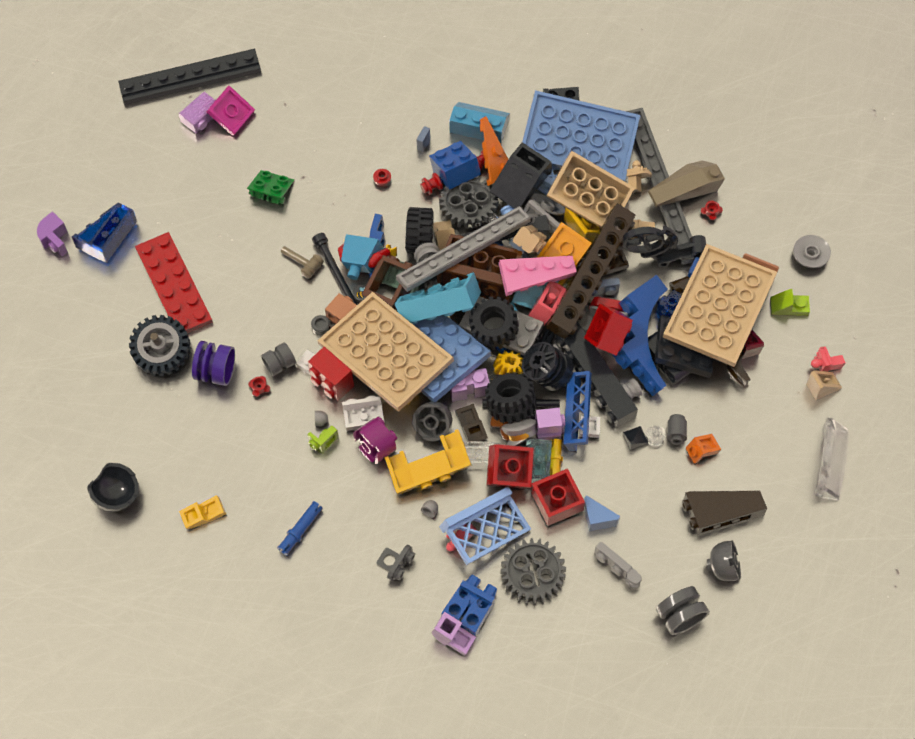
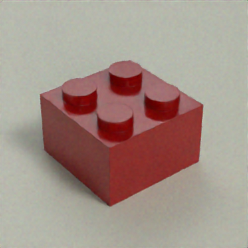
M600 303L584 338L595 347L617 356L624 345L626 334L632 328L633 320L620 311Z
M325 346L308 361L311 382L317 387L321 386L329 398L339 401L354 387L352 370Z
M500 444L489 446L487 486L531 488L534 448Z
M568 468L532 483L531 494L547 526L584 511L585 501Z

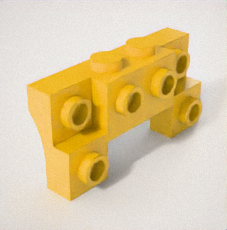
M458 429L446 436H440L445 450L408 463L404 451H400L399 454L392 457H384L398 495L414 488L421 487L422 490L433 486V482L438 480L440 483L448 481L454 473L472 466Z

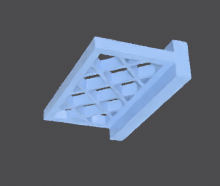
M509 486L445 519L439 526L442 533H447L466 565L531 530L511 498L512 491ZM508 503L512 509L511 515L501 512L502 505ZM487 513L497 515L495 523L486 520ZM500 516L510 519L508 527L499 524ZM513 520L520 522L524 529L521 531L512 529ZM472 521L481 523L480 531L470 529ZM484 525L494 527L493 536L483 533ZM457 529L465 531L464 540L457 538L453 531ZM498 529L507 531L506 539L496 537ZM469 533L479 536L477 544L467 541ZM482 537L492 540L491 547L481 546ZM466 546L476 549L475 556L469 558L465 551Z

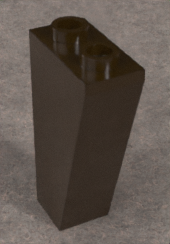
M760 491L685 492L684 499L682 500L683 509L685 512L688 511L690 516V527L692 530L695 529L697 535L764 516L767 510Z

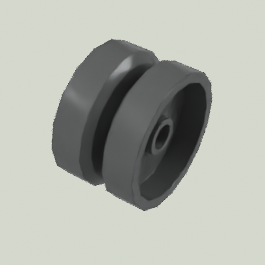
M694 586L686 587L673 593L656 607L660 618L668 619L665 626L671 635H676L692 628L710 613L704 602H698L700 595Z

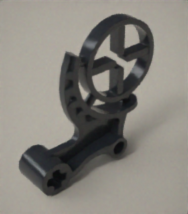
M663 226V230L655 227L635 228L626 232L622 238L624 249L629 252L640 253L642 258L651 257L655 259L659 267H667L669 263L678 259L700 258L706 246V238L702 235L692 236L688 242L677 245L678 236L676 232L667 226ZM664 234L668 236L666 240L664 239Z

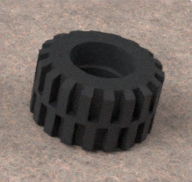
M409 207L405 237V250L407 253L414 254L420 245L432 243L434 222L432 208Z
M489 297V300L484 298L481 300V304L477 302L475 309L472 308L471 316H469L472 336L486 348L490 346L491 350H495V347L502 349L505 344L506 346L510 345V340L514 341L516 338L515 334H518L519 323L514 306L512 304L509 305V301L506 299L502 301L501 297H497V299ZM492 317H499L505 321L497 329H487L483 326Z
M508 372L505 375L500 374L497 378H493L491 383L487 384L485 396L490 415L495 420H500L502 423L521 422L522 419H527L528 415H532L533 410L536 409L537 402L533 383L524 374H518L517 372H513V374Z

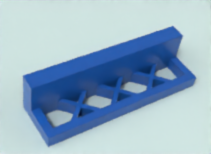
M590 371L573 372L570 381L567 383L564 445L569 451H577V445L588 444L592 375ZM586 377V382L581 386L580 378ZM582 393L585 396V400L580 404V394ZM581 411L584 413V418L579 422V412ZM579 428L583 431V439H578Z

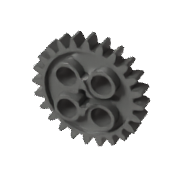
M477 178L476 181L471 179L450 190L445 186L444 191L441 192V197H439V207L442 216H445L446 221L451 219V225L457 222L458 227L464 224L465 229L468 228V225H471L472 228H475V224L482 226V221L488 223V218H494L493 213H497L498 198L490 193L492 184L486 186V180L480 182V178Z
M531 538L530 543L527 544L523 539L521 546L516 542L515 550L509 547V554H504L506 561H501L503 569L500 571V574L505 575L502 577V582H508L505 585V589L512 588L511 595L518 593V600L524 596L526 603L530 598L533 599L534 603H536L537 598L544 602L545 596L551 599L552 592L558 594L559 589L557 586L563 587L561 580L566 578V575L563 574L566 572V567L562 565L565 563V559H559L561 552L554 553L556 546L548 548V541L542 545L541 539L534 543L533 538ZM526 555H530L533 569L537 571L536 578L540 584L539 587L536 585L534 573L530 570V562ZM540 555L543 556L545 560L539 562L535 560V557ZM522 561L526 565L524 567H518L516 566V562ZM549 574L551 579L544 580L541 575ZM527 579L530 580L532 584L529 586H525L522 584V581Z

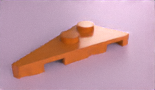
M487 116L480 119V132L484 133L482 148L485 158V169H488L489 179L486 180L489 186L495 183L507 163L508 157Z

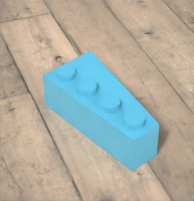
M472 272L467 274L468 278L459 280L457 277L451 279V282L445 286L439 283L430 287L427 292L421 289L400 296L395 306L399 314L410 323L416 324L423 319L433 320L440 315L450 316L456 311L462 310V312L471 310L479 298L481 290L475 274Z

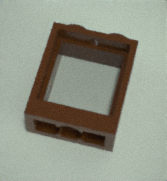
M383 255L373 271L362 296L366 298L373 292L397 311L396 301L400 296L409 294L411 290L407 292L399 284L392 299L376 292L390 265L403 271L414 265L406 261L403 264L392 255L389 257Z

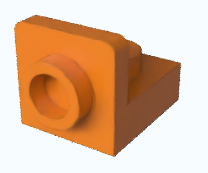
M713 434L695 437L686 446V450L693 463H698L703 457L715 455L721 451Z

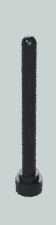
M325 233L316 234L312 238L314 246L321 249L344 295L350 297L358 305L327 247L328 239Z

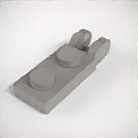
M599 542L594 551L596 558L600 562H606L611 566V570L617 576H623L626 585L630 586V588L635 589L639 587L642 581L641 575L607 545Z

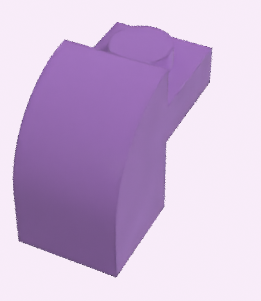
M52 211L38 224V238L44 249L49 247L54 253L58 252L61 256L68 253L64 242L59 239L68 231L64 222Z

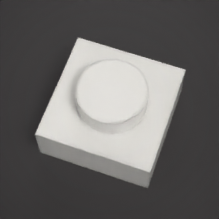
M306 350L297 362V368L310 374L308 371V361L315 354Z
M589 416L588 437L599 438L600 417ZM580 429V437H583V431Z

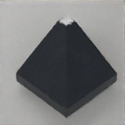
M641 426L623 432L630 450L648 444Z

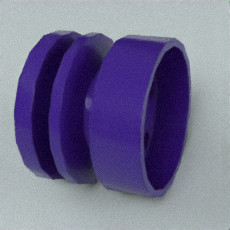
M200 341L196 347L192 362L193 380L200 381L202 379L203 382H208L211 377L212 383L227 386L234 369L235 348L220 344L216 350L215 343L210 342L208 344L206 341Z

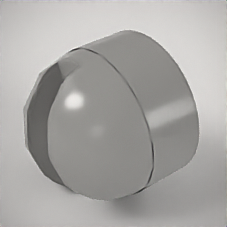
M315 411V426L325 425L328 422V415L324 411Z
M428 500L421 507V511L426 516L433 518L438 512V504L433 500Z

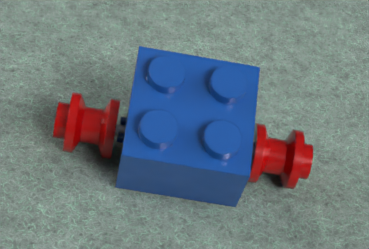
M459 141L429 155L433 169L432 178L429 180L422 178L420 187L424 193L431 195L433 189H443L442 183L450 190L481 175L480 171H482V166L485 163L483 150L480 156H476Z

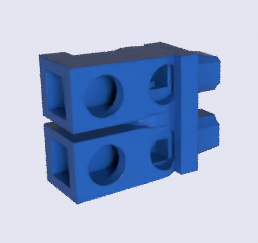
M471 575L466 581H462L441 615L444 612L462 622L461 628L477 637L481 626L495 604L497 588L488 584L485 590L482 591L478 588L481 580Z

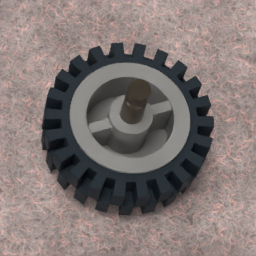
M153 315L150 320L148 317L145 318L143 324L139 322L137 324L138 329L134 328L132 331L134 335H130L131 343H129V348L131 349L130 354L140 369H143L147 374L151 373L153 376H156V374L164 376V373L170 375L172 370L175 369L176 372L179 370L178 366H184V360L189 358L188 352L191 351L189 346L191 342L185 328L179 321L173 320L170 316L166 318L164 315H160L157 318L156 315Z

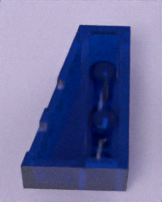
M119 202L101 214L100 218L94 223L86 225V229L79 234L75 233L71 236L75 247L107 263L136 224L137 219L134 210Z

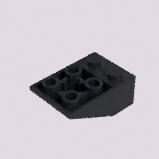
M522 142L508 159L490 189V193L514 209L519 206L522 208L552 172L551 161Z

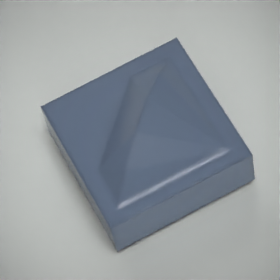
M426 126L422 128L416 139L417 150L422 152L428 146L431 138L430 128Z

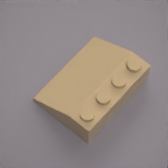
M571 151L546 196L601 228L610 211L617 203L623 207L626 206L635 187Z

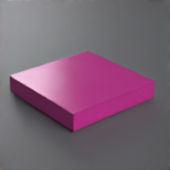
M227 86L206 112L233 136L255 109L232 87Z

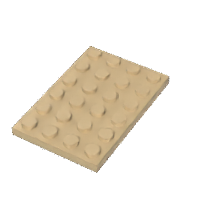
M706 244L663 333V338L735 367L777 272Z
M373 292L317 340L318 345L322 348L325 346L347 365L356 377L398 412L454 362L453 356Z

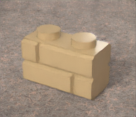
M528 225L520 228L513 238V242L519 247L522 246V249L528 254L532 252L538 253L546 245L547 236L542 232H538V229L534 226Z

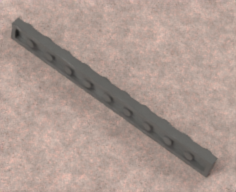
M642 107L626 112L640 115L634 141L644 167L652 173V176L648 178L653 188L668 178L669 175ZM679 201L659 206L667 227L674 230L678 236L677 245L688 242L692 235ZM680 259V262L683 265L692 263L695 259Z

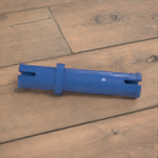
M313 501L295 526L287 531V536L277 547L279 551L282 549L281 553L288 555L293 546L301 541L303 533L320 511L323 510L319 503Z

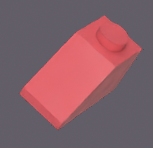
M548 282L528 316L544 322L545 325L554 314L566 288L557 282Z

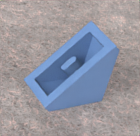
M585 496L584 512L589 531L616 527L619 524V515L589 496Z

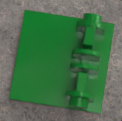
M260 170L247 189L252 197L265 200L267 197L268 202L271 200L272 203L280 205L284 204L285 197L283 196L295 179Z

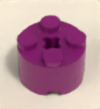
M379 416L373 418L353 433L355 442L359 440L361 444L359 446L360 451L370 462L375 461V464H377L384 457L396 451L395 441L397 436L392 430L389 431L384 421Z

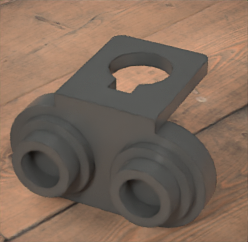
M407 544L400 554L385 548L376 563L378 566L389 571L387 579L393 581L402 578L405 572L403 566L406 563L410 564L416 554L413 552L412 546ZM392 555L395 557V562L393 565H386L384 558Z

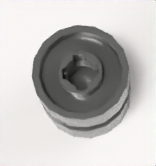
M285 342L276 346L274 352L269 350L261 355V359L271 376L282 372L283 367L289 368L296 364L295 357Z

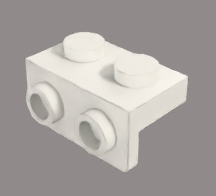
M368 396L365 399L358 400L348 399L342 402L346 431L359 429L378 416L384 421L380 396Z

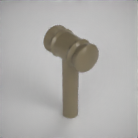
M285 246L281 249V253L304 266L301 269V274L308 279L324 263L322 257L314 254L313 258H310L309 261Z

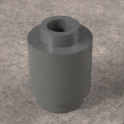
M673 414L667 421V439L673 444H682L687 440V421L685 416L681 414Z

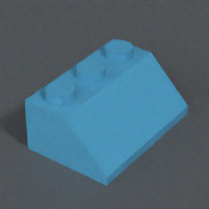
M458 102L454 106L449 120L450 133L484 140V133L480 132V119L487 116L501 144L510 113Z

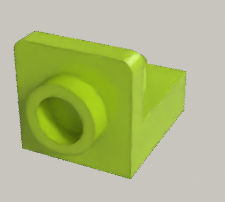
M332 425L328 429H324L320 433L319 438L311 432L307 434L310 447L315 451L318 449L322 454L339 439L338 430Z

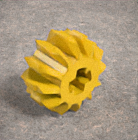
M513 350L510 353L504 351L503 354L498 353L493 364L495 375H505L508 372L510 374H513V372L524 374L522 370L523 358H521L520 353L514 354Z

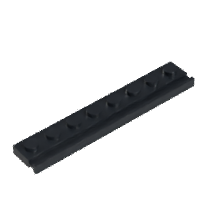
M254 48L119 80L118 83L123 103L127 105L261 73V67Z

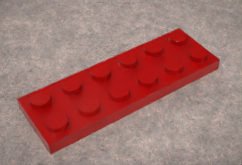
M164 233L136 245L135 249L167 315L172 317L173 320L179 321L187 334L213 323L170 233Z

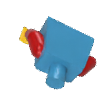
M346 234L344 243L338 248L340 261L349 270L347 277L358 280L360 272H372L383 255L386 257L390 255L396 257L397 247L391 248V245L387 244L386 248H384L378 239Z

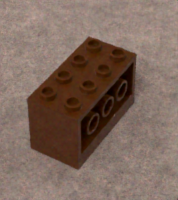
M450 234L445 248L464 237ZM491 244L438 274L437 284L440 283V285L445 286L451 282V279L458 277L459 280L468 278L467 274L474 272L481 290V297L488 300L489 297H493V299L501 297L502 301L504 299L508 300L510 305L515 292L512 295L506 296L499 261L503 259H521L523 251Z

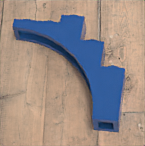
M657 275L619 302L623 311L633 321L632 328L624 339L626 344L623 345L617 356L612 354L616 362L623 369L627 367L632 369L634 375L639 378L645 389L652 396L667 386L654 365L648 346V324L652 309L658 299L668 290Z

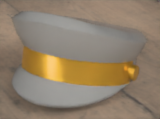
M527 418L525 420L522 419L521 422L515 421L503 425L501 429L509 436L507 445L516 446L537 433V422L534 419Z

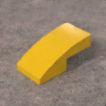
M217 495L201 504L196 502L179 511L186 529L206 524L226 515L220 497Z

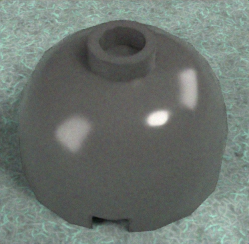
M431 401L424 403L415 411L412 424L416 433L423 436L424 440L437 441L440 440L441 435L445 436L448 434L452 427L453 418L447 406L441 402Z
M733 540L715 545L710 552V559H707L708 570H713L714 575L718 579L726 582L741 579L740 561L738 562L736 555H738Z

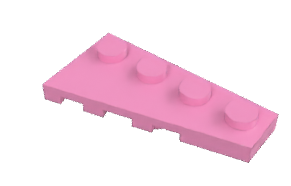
M573 256L503 259L499 261L506 296L512 295L513 292L519 290L520 292L528 290V288L536 285L537 287L542 286L546 282H556L575 276L577 272Z

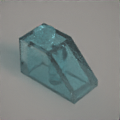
M541 439L527 440L526 447L534 448L532 479L541 480L550 476L552 441Z

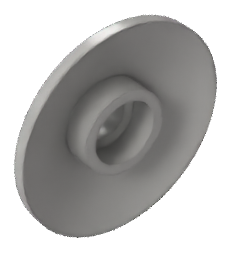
M535 193L532 195V200L548 214L564 215L565 208L561 204L543 194Z
M805 235L796 241L793 254L801 265L808 268H819L829 261L831 249L823 238L816 235Z

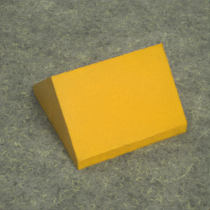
M565 207L564 222L567 226L593 243L601 228Z

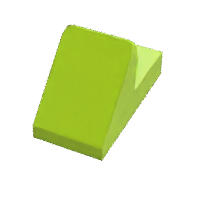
M788 289L770 297L771 315L809 316L810 314L809 296L793 295V289Z

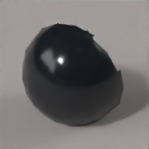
M107 463L102 468L99 476L87 486L91 501L98 508L105 511H120L128 508L139 493V483L135 476L136 474L129 467L120 463Z

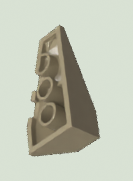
M702 160L685 165L650 189L648 193L655 206L658 207L716 192L725 178L717 164Z

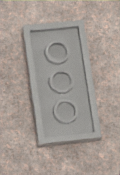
M479 296L476 303L481 304V300L484 298ZM471 310L464 314L459 326L472 334L469 324ZM516 311L519 323L518 334H515L516 338L514 341L510 340V345L506 346L505 344L503 347L525 355L526 351L535 344L544 326V322ZM492 317L483 326L487 329H497L505 321L499 317Z

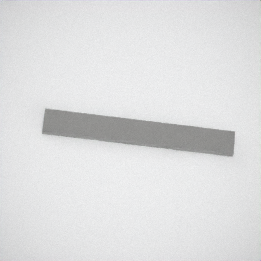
M519 206L396 275V280L408 292L530 223L531 218Z

